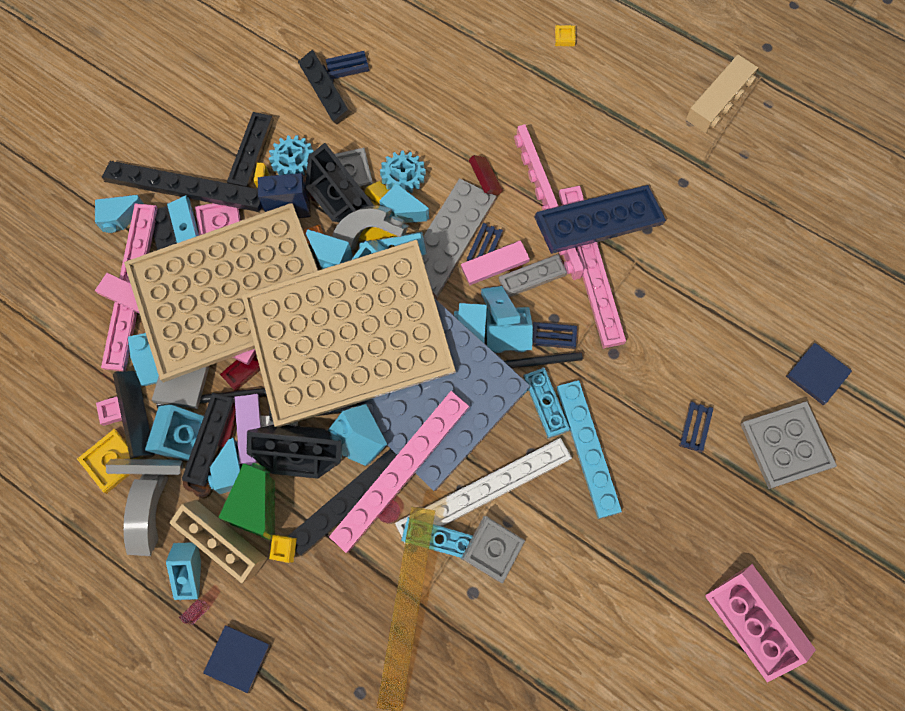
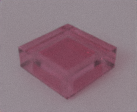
M197 599L179 618L184 624L193 625L210 606L205 601Z

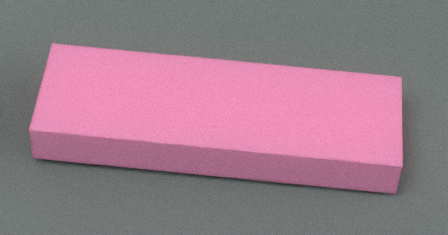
M518 241L462 263L461 269L470 286L528 263L530 259L522 242Z

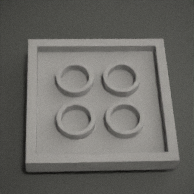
M807 401L740 424L768 489L837 466Z

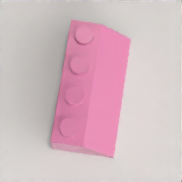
M753 564L736 573L705 595L766 682L806 663L816 651Z

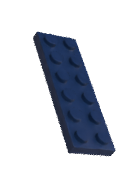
M649 185L539 211L534 216L551 254L660 226L666 221Z

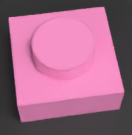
M117 397L96 403L101 425L105 426L122 421Z

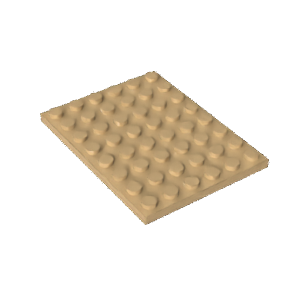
M292 203L124 262L158 375L163 383L255 349L242 295L318 271Z
M417 240L242 295L275 427H281L456 373Z

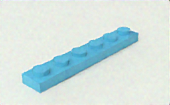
M578 380L557 386L558 395L597 518L601 519L619 514L622 510L580 382Z

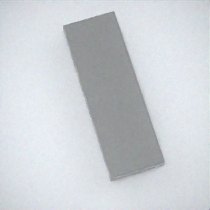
M557 254L502 275L498 280L508 297H512L567 275V271Z
M110 459L106 464V473L179 475L183 468V460Z

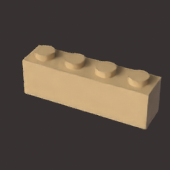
M737 55L690 108L686 121L704 133H707L711 127L715 128L722 119L721 115L723 113L727 115L731 110L734 100L739 101L745 93L744 89L746 87L750 88L757 78L754 75L758 67Z
M197 500L182 504L170 521L174 528L240 583L255 577L267 560V557Z

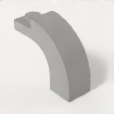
M367 206L343 218L335 228L332 237L349 242L350 248L353 250L356 248L362 231L367 227H377L402 237L406 234L409 225L404 224V220L395 216L390 218L391 208Z
M142 474L140 480L134 479L128 494L124 514V543L127 555L151 556L158 541L156 509L160 495L168 481L167 475Z

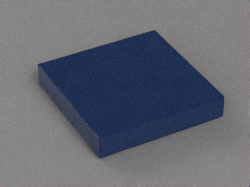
M814 343L786 377L819 403L825 405L852 370L818 344Z
M225 625L203 674L245 693H250L271 645Z

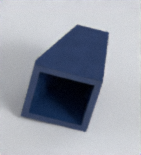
M299 173L258 177V197L264 211L267 212L292 203L298 218L311 217L310 194L305 187L306 176Z

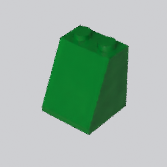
M243 463L218 518L232 526L272 541V535H275V480L269 476L270 472L266 471L265 467L256 463H252L251 466Z

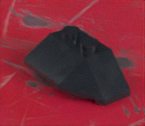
M326 143L308 155L305 187L332 222H340L347 215L361 208L374 206Z
M269 425L247 431L246 454L251 458L253 457L271 474L318 479L341 463L342 439L324 428L295 425L275 427L274 425Z

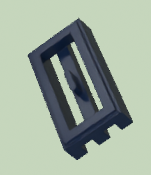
M365 51L326 59L328 71L332 79L369 71Z
M483 223L467 257V261L474 258L485 232H488L477 258L483 256L492 235L496 236L488 253L495 251L503 230H496L494 226L488 227L486 223Z
M533 322L532 345L568 349L576 348L577 326ZM537 329L572 332V335L537 332ZM536 337H538V338H549V339L572 340V342H570V341H559V340H548V339H537Z
M694 402L689 403L679 443L680 447L700 453L703 452L713 408L704 407L705 405L701 404L696 405ZM696 410V420L689 444L686 443L693 411ZM706 413L699 444L696 446L695 443L702 414Z

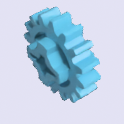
M288 135L285 141L280 138L279 145L273 144L275 150L269 151L271 155L269 161L273 171H277L278 175L299 173L305 175L304 171L307 170L308 155L313 152L311 144L307 143L305 138L299 141L298 135L294 139H291Z
M401 151L400 155L393 152V158L387 156L386 162L381 163L380 177H382V184H386L387 190L397 183L412 194L414 187L419 190L420 183H424V177L426 176L424 162H419V156L413 158L412 152H409L408 155H405L404 151Z

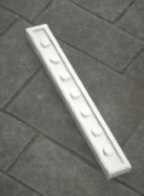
M559 438L408 517L443 527L570 461L572 457L562 439ZM407 517L395 523L401 537Z

